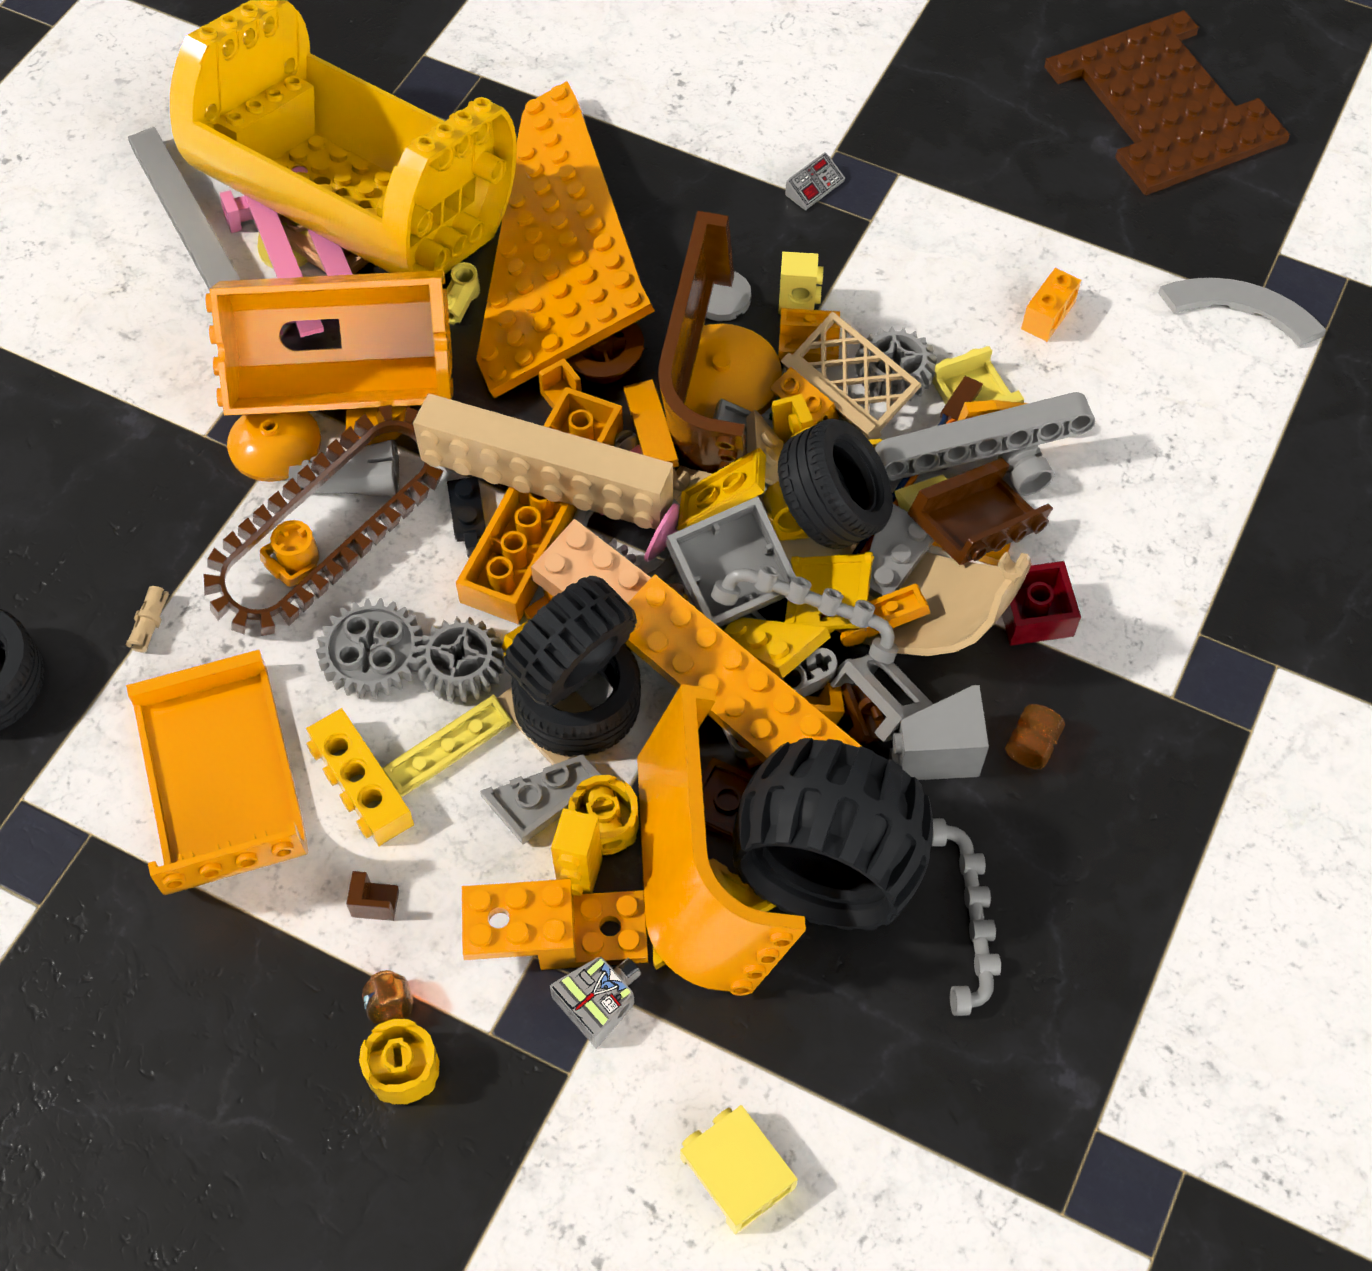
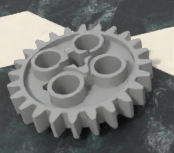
M367 598L364 607H359L354 601L352 602V611L349 612L341 607L342 617L338 618L331 615L332 627L322 626L324 636L317 638L320 648L316 649V653L319 658L318 663L321 671H324L327 681L333 682L336 690L344 686L347 696H350L354 690H357L360 699H363L366 691H371L373 699H376L378 690L383 689L384 693L389 696L390 686L394 685L401 690L403 689L401 684L403 678L408 681L413 680L410 670L419 671L416 666L418 664L416 658L420 656L417 646L423 645V632L421 625L417 624L415 615L409 616L406 607L397 611L396 602L394 601L388 607H385L382 598L378 600L376 606H372L369 598ZM375 624H378L377 627H376V630L374 631V635H373L372 632H373L374 625H375ZM364 630L360 634H353L355 631ZM389 634H396L394 637L385 638ZM352 658H356V659H357L356 661H354V662H352V663H345V662L348 661L349 659H352ZM383 662H390L387 666H384V667H379V666H378L379 664H381V663H383ZM368 663H370L368 672L364 673Z

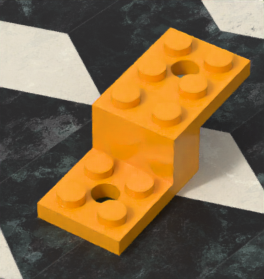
M571 879L462 886L464 960L538 955L541 970L582 967L597 957H602L609 965H619L627 958H630L634 963H648L644 890L593 893L577 896L572 893ZM504 913L509 916L510 920L505 927L494 928L489 924L493 915ZM607 921H614L621 928L616 935L606 936L600 931L601 926Z

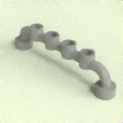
M762 565L759 572L747 568L735 569L727 574L724 580H717L715 582L711 597L720 604L735 605L741 592L737 584L743 581L754 584L762 592H776L784 595L794 604L802 605L805 603L818 608L824 615H838L849 619L857 627L876 629L881 634V638L873 640L869 649V655L880 663H893L899 649L894 643L895 635L892 626L887 620L873 614L875 606L868 601L857 600L853 607L842 603L843 594L835 589L826 588L823 595L810 591L812 584L805 578L793 577L791 583L779 580V570L770 565Z
M933 818L931 847L945 846L947 839L956 842L960 849L959 867L961 874L964 876V901L969 910V935L974 944V969L979 978V988L976 992L971 993L968 986H952L950 990V1006L954 1016L970 1015L973 1007L981 1006L990 999L994 987L993 976H999L1001 973L999 954H990L988 941H994L996 937L994 920H984L983 908L990 906V890L988 886H979L978 875L985 873V857L983 853H974L972 841L963 830L955 826L946 825L944 818Z

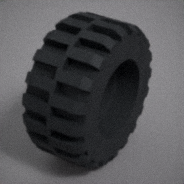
M597 576L583 577L577 583L570 584L563 592L555 595L548 604L539 609L537 614L523 626L522 631L515 636L513 643L506 650V655L504 656L505 669L536 703L548 707L556 705L560 700H565L570 694L578 691L587 681H590L619 652L621 646L627 642L630 633L636 627V614L603 578Z

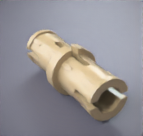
M150 586L140 611H136L134 616L136 622L126 643L127 647H132L131 649L136 652H147L155 628L160 626L162 621L160 615L169 596V593L164 591L163 588Z

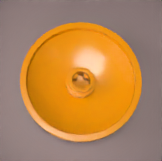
M732 324L704 325L685 405L692 411L713 419L717 403L720 399H724L751 412L756 410L760 415H763L777 398L770 387L782 376L781 363L776 351L766 339L747 328Z

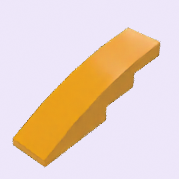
M653 380L623 386L642 455L673 463V468L678 467L677 454Z

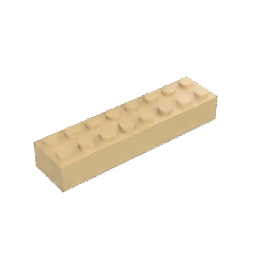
M428 393L413 422L421 461L434 467H445L461 475H472L482 478L491 484H502L513 487L522 493L530 492L540 495L552 502L560 501L574 505L583 511L591 510L604 514L614 520L621 519L632 522L644 529L652 528L657 530L673 503V463L430 393Z

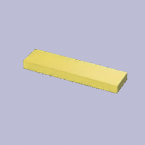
M493 694L382 767V769L402 798L512 725L513 720Z

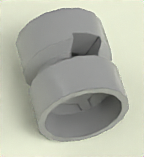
M1038 445L998 455V459L1002 457L1010 465L1007 472L1010 474V480L1019 495L1028 496L1035 494L1048 486L1054 478L1055 474L1046 458L1042 457Z

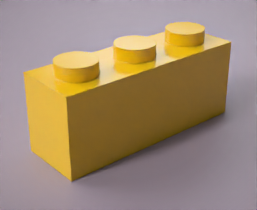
M563 808L551 845L556 880L571 879L573 895L582 896V894L593 893L603 860L598 816Z

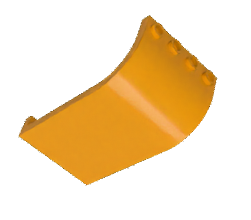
M260 649L126 685L128 697L135 710L164 865L160 867L156 861L149 862L148 867L150 877L163 895L308 854V844L267 667Z
M681 684L637 757L646 927L658 955L669 968L683 979L707 989L731 991L733 995L737 996L748 995L758 987L806 931L805 916L770 913L748 907L733 898L716 879L710 867L707 854L698 734L700 725L716 702V692L713 688Z

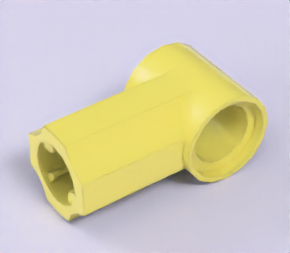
M467 262L459 263L452 268V279L447 287L449 321L452 325L461 322L471 301L480 294L477 269L474 265Z

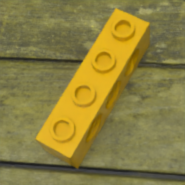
M342 708L306 728L310 737V741L306 745L316 761L322 758L326 764V767L322 768L325 776L332 786L338 784L342 789L343 793L339 794V797L348 812L355 810L360 817L356 823L366 839L372 836L376 844L380 846L414 826L410 810ZM338 750H347L340 756H334V753ZM356 775H364L359 781H350ZM372 801H381L377 807H367Z

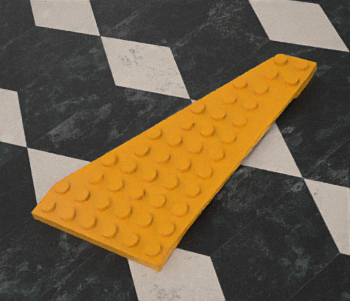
M567 81L553 87L550 91L536 99L528 101L521 117L517 138L514 182L502 219L476 358L488 389L494 398L539 375L540 370L563 358L566 360L655 312L640 281L580 104Z

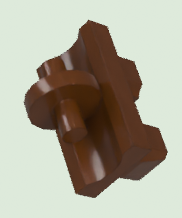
M844 683L841 686L845 710L843 716L851 718L854 725L848 735L860 745H867L872 741H882L874 733L885 720L882 711L858 686Z

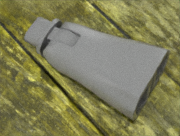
M394 439L365 446L315 492L394 496L399 492V455ZM316 456L310 459V463L309 460H303L302 465L289 466L288 481L293 478L297 483L298 472L306 465L311 469L312 460Z

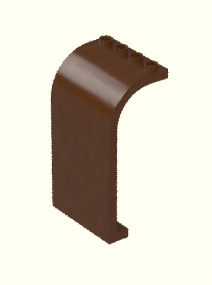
M697 211L659 362L658 376L667 425L676 453L691 469L713 474L746 455L747 447H745V424L708 418L692 411L685 405L714 284L732 287L734 280L729 216Z

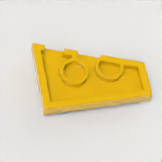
M744 617L731 622L723 630L781 678H784L831 638L827 627Z

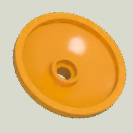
M307 411L243 414L234 423L227 440V449L233 465L245 476L267 482L288 479L289 466L302 465L303 460H309L310 463V459L317 456L321 446V434L318 424Z

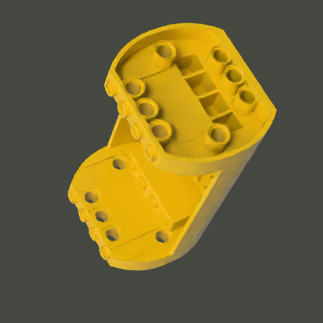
M250 0L243 3L234 10L221 15L219 18L186 35L180 48L170 87L171 127L174 141L180 154L195 169L389 273L444 270V274H446L455 265L462 262L494 238L511 195L517 154L515 127L509 113L503 107L491 102L487 98L479 97L474 99V101H470L463 110H458L455 114L449 115V119L444 121L311 54L306 24L300 12L287 0ZM296 167H304L308 172L296 173L292 170Z

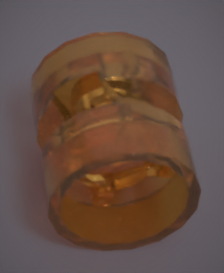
M1037 704L1026 706L1018 720L1017 728L1013 730L1006 744L1007 754L1013 760L1033 769L1046 767L1054 750L1053 744H1057L1064 730V720L1055 711Z

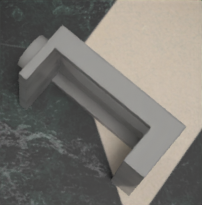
M870 655L845 660L837 668V676L830 684L833 688H836L844 683H855L882 711L886 718L874 733L883 742L893 740V733H898L902 719L933 705L894 662L891 664L880 663ZM879 667L883 669L914 703L902 706L875 678L873 674Z

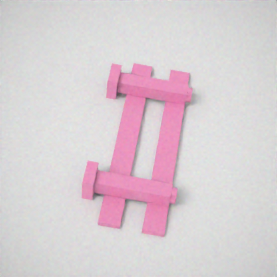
M296 167L292 170L296 173L308 172L304 167ZM231 190L221 192L220 198L223 213L230 232L241 231V222L254 219L277 278L303 277L277 212L246 195L234 198ZM308 229L326 275H353L341 246ZM321 320L290 321L284 324L295 323L300 337L324 332Z

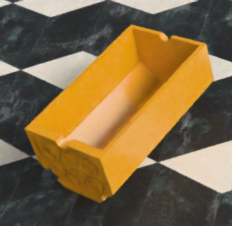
M444 270L219 281L209 289L210 293H206L205 297L207 312L212 313L213 325L209 326L211 344H217L218 357H213L215 376H220L221 388H217L218 406L223 407L224 415L376 408L387 405L392 407L422 405L428 393L452 400L453 378H451L453 363L447 289H442V284H445ZM339 319L342 348L291 350L281 341L280 331L287 322Z

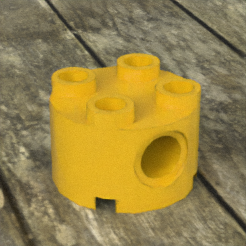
M594 775L583 780L576 787L572 797H570L568 809L598 816L602 855H612L631 846L636 840V834L639 829L638 802L632 787L625 781L624 783L618 781L617 777L611 775Z
M391 1019L378 1024L372 1030V1034L368 1039L364 1040L360 1048L359 1063L363 1076L370 1089L381 1101L391 1104H409L422 1099L434 1090L435 1082L439 1076L440 1060L430 1034L418 1026L416 1022L409 1019Z

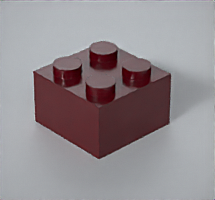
M1064 561L1030 566L1022 586L1002 614L1010 646L1074 637L1081 614Z

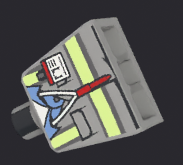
M597 957L551 984V996L591 1044L597 1048L635 1003L634 993L628 985L641 975V972L630 958L625 959L616 968L612 969L602 957Z

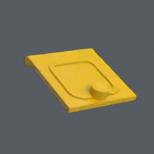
M873 552L813 557L792 556L791 564L796 577H802L810 581L812 584L810 591L823 595L826 588L835 589L843 594L842 603L853 607L857 600L868 601L872 563L874 560ZM788 600L785 617L786 623L827 627L829 634L836 629L860 628L853 625L849 619L838 615L821 619L820 616L823 614L818 608L805 603L802 605L794 604Z

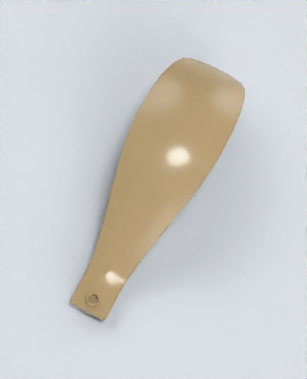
M680 466L677 471L673 469V498L680 504L682 491L705 479L712 473L697 471L684 466ZM764 493L758 496L762 505ZM811 538L780 541L790 564L792 556L852 554L858 545L856 543L844 549H832L816 543ZM926 552L900 589L914 583L917 584L929 605L930 614L893 628L895 635L894 643L899 649L897 654L933 656L957 652L976 643L1001 617L1022 586L1031 566L1029 554L1021 553L1015 563L1011 560L1009 552H1005L999 560L998 566L973 562L959 565L952 558ZM869 595L868 601L876 599L873 596ZM879 633L869 638L867 636L863 644L871 646L875 638H881V634Z

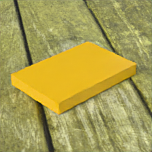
M756 448L682 491L677 530L680 531L764 493L766 454L762 449Z

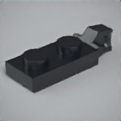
M478 477L447 481L455 540L457 542L465 541L468 558H470L478 543V539L481 538L486 529Z

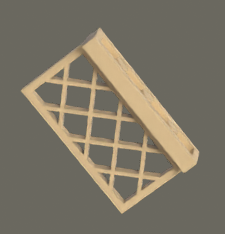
M833 311L793 355L788 353L781 360L786 370L792 367L835 404L838 415L846 422L854 425L868 440L879 439L882 436L880 431L921 388L920 382ZM834 323L842 328V339L826 340V331ZM847 333L853 338H847ZM860 343L864 346V357L847 358V345ZM842 345V359L826 361V347ZM821 348V361L808 363L803 358L810 349ZM882 361L885 364L886 375L869 376L870 362ZM864 363V377L848 379V365ZM843 366V379L830 381L827 378V367ZM816 368H821L822 373H820ZM890 368L897 374H891ZM904 379L910 384L903 394L891 395V381ZM886 381V395L870 397L869 383ZM864 384L865 398L851 399L848 396V385ZM837 386H843V391ZM886 402L887 411L879 420H876L870 414V403ZM859 404H865V409H863Z

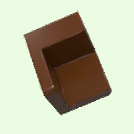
M352 871L346 903L351 917L394 921L399 888L397 885L371 883L367 872Z

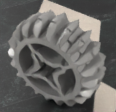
M893 327L890 328L889 332H885L880 328L877 335L869 334L868 341L920 382L921 388L915 394L922 396L924 390L929 389L932 384L937 362L936 355L933 354V346L927 345L926 337L917 338L916 331L908 334L905 328L899 332L895 331ZM860 344L855 358L864 357L863 345ZM882 361L869 363V376L886 375V367ZM864 363L855 364L854 369L856 375H858L857 378L864 377ZM890 368L891 374H897ZM904 379L891 381V395L903 394L910 384ZM886 381L869 383V389L874 391V396L886 395Z
M456 616L454 624L449 625L443 619L441 629L432 626L430 630L431 636L423 635V645L417 646V651L420 654L416 658L418 663L416 666L419 669L418 676L424 682L428 692L434 690L435 696L438 699L447 695L448 701L452 703L456 697H460L461 701L465 704L467 696L473 695L478 700L481 690L490 694L491 684H499V674L504 673L505 670L503 643L500 637H496V632L493 628L486 629V624L483 621L474 625V620L469 617L465 623H461L460 619ZM471 644L481 648L487 655L480 654L478 650L472 649ZM435 665H441L443 669L449 670L451 675L448 676L441 673Z

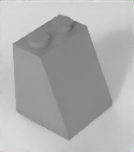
M972 685L902 719L898 733H893V748H890L889 752L890 759L902 766L905 772L917 780L979 777L989 748L980 685Z

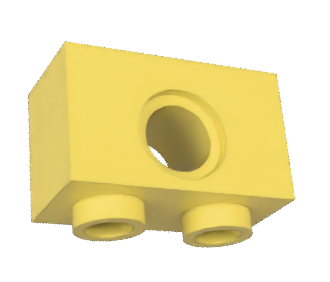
M782 251L778 314H781V308L814 310V305L821 303L822 286H816V284L822 285L824 266H818V254Z

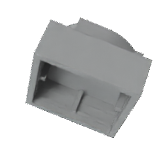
M758 496L667 536L666 546L695 608L718 627L786 598V596L776 592H762L754 584L743 581L737 584L741 590L737 603L732 606L723 605L711 597L717 580H724L727 574L735 569L747 568L759 572L762 565H770L779 570V580L791 583L792 578L796 577Z

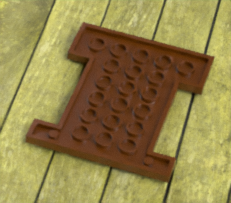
M1185 10L1046 58L1044 65L1057 84L1082 76L1132 139L1134 144L1118 149L1115 158L1145 196L1285 144L1290 136L1288 131L1260 98L1235 106L1181 41L1196 36L1199 27Z

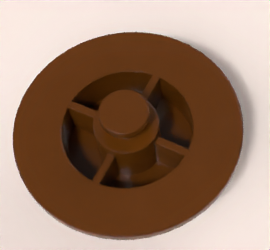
M634 322L566 359V361L575 372L587 381L598 384L615 382L624 377L641 358L644 349L642 331Z

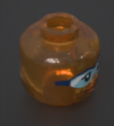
M389 970L377 972L370 977L363 987L362 998L366 1015L376 1025L391 1019H406L413 1011L414 1002L409 983L404 976Z

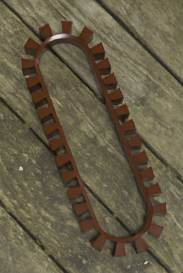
M391 405L380 406L376 416L379 424L375 426L364 413L355 421L354 430L350 426L341 434L340 443L335 439L327 446L326 455L321 452L312 460L311 469L306 465L298 472L297 483L291 478L283 486L282 496L277 491L268 499L267 509L262 504L253 512V523L261 527L259 530L247 518L238 526V536L245 540L243 544L234 531L223 539V549L231 554L228 558L216 548L212 550L207 558V568L221 573L220 576L203 574L204 596L221 592L222 597L210 601V611L218 621L230 609L236 614L231 622V630L245 635L247 619L260 620L261 636L275 634V624L272 617L279 613L287 625L290 626L299 617L300 609L304 613L313 604L315 595L319 599L328 590L329 581L334 585L343 576L344 569L348 572L357 563L358 555L362 559L371 550L372 543L376 546L385 537L387 530L391 532L399 524L401 517L405 519L413 511L415 504L418 507L427 498L430 488L435 491L444 470L429 466L424 462L422 470L285 597L269 608L258 610L243 607L234 601L227 591L225 579L230 568L375 437L383 433L397 432L409 436L417 443L413 422L419 412L418 410L407 407L404 421L392 420ZM269 511L273 512L275 515L272 517ZM339 560L342 566L337 564L335 561ZM324 573L328 580H326L320 575ZM309 586L314 594L307 591L306 588ZM294 599L300 609L291 604Z

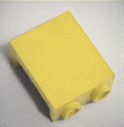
M990 346L972 349L966 354L955 358H946L935 366V375L932 383L945 404L951 398L965 375L983 383L982 390L974 401L1000 400L1024 403V398L1019 390L1012 393L1008 390L991 363L992 349Z
M742 1105L733 1111L730 1107L723 1110L713 1119L714 1125L704 1133L697 1130L689 1135L682 1142L684 1147L680 1150V1159L685 1165H689L726 1216V1223L734 1234H737L796 1188L798 1180Z

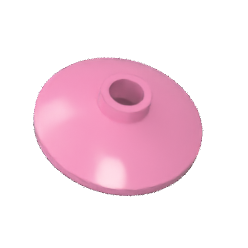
M672 504L660 522L646 550L644 561L649 562L657 557L667 547V536L678 531L676 530L679 516L678 504Z

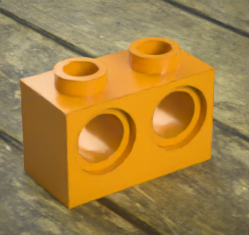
M1054 268L1027 305L1021 329L1048 342L1075 304L1081 280L1058 268Z

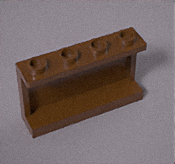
M1001 457L920 490L907 514L959 565H962L971 560L978 561L986 553L993 550L998 552L1006 544L1013 541L1018 543L1025 536L1033 532L1038 534L1049 523L1047 518L1053 507L1050 504H1046L1033 509L1003 480L1010 465Z

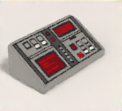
M824 152L787 180L785 195L806 211L843 183L845 177L831 157Z

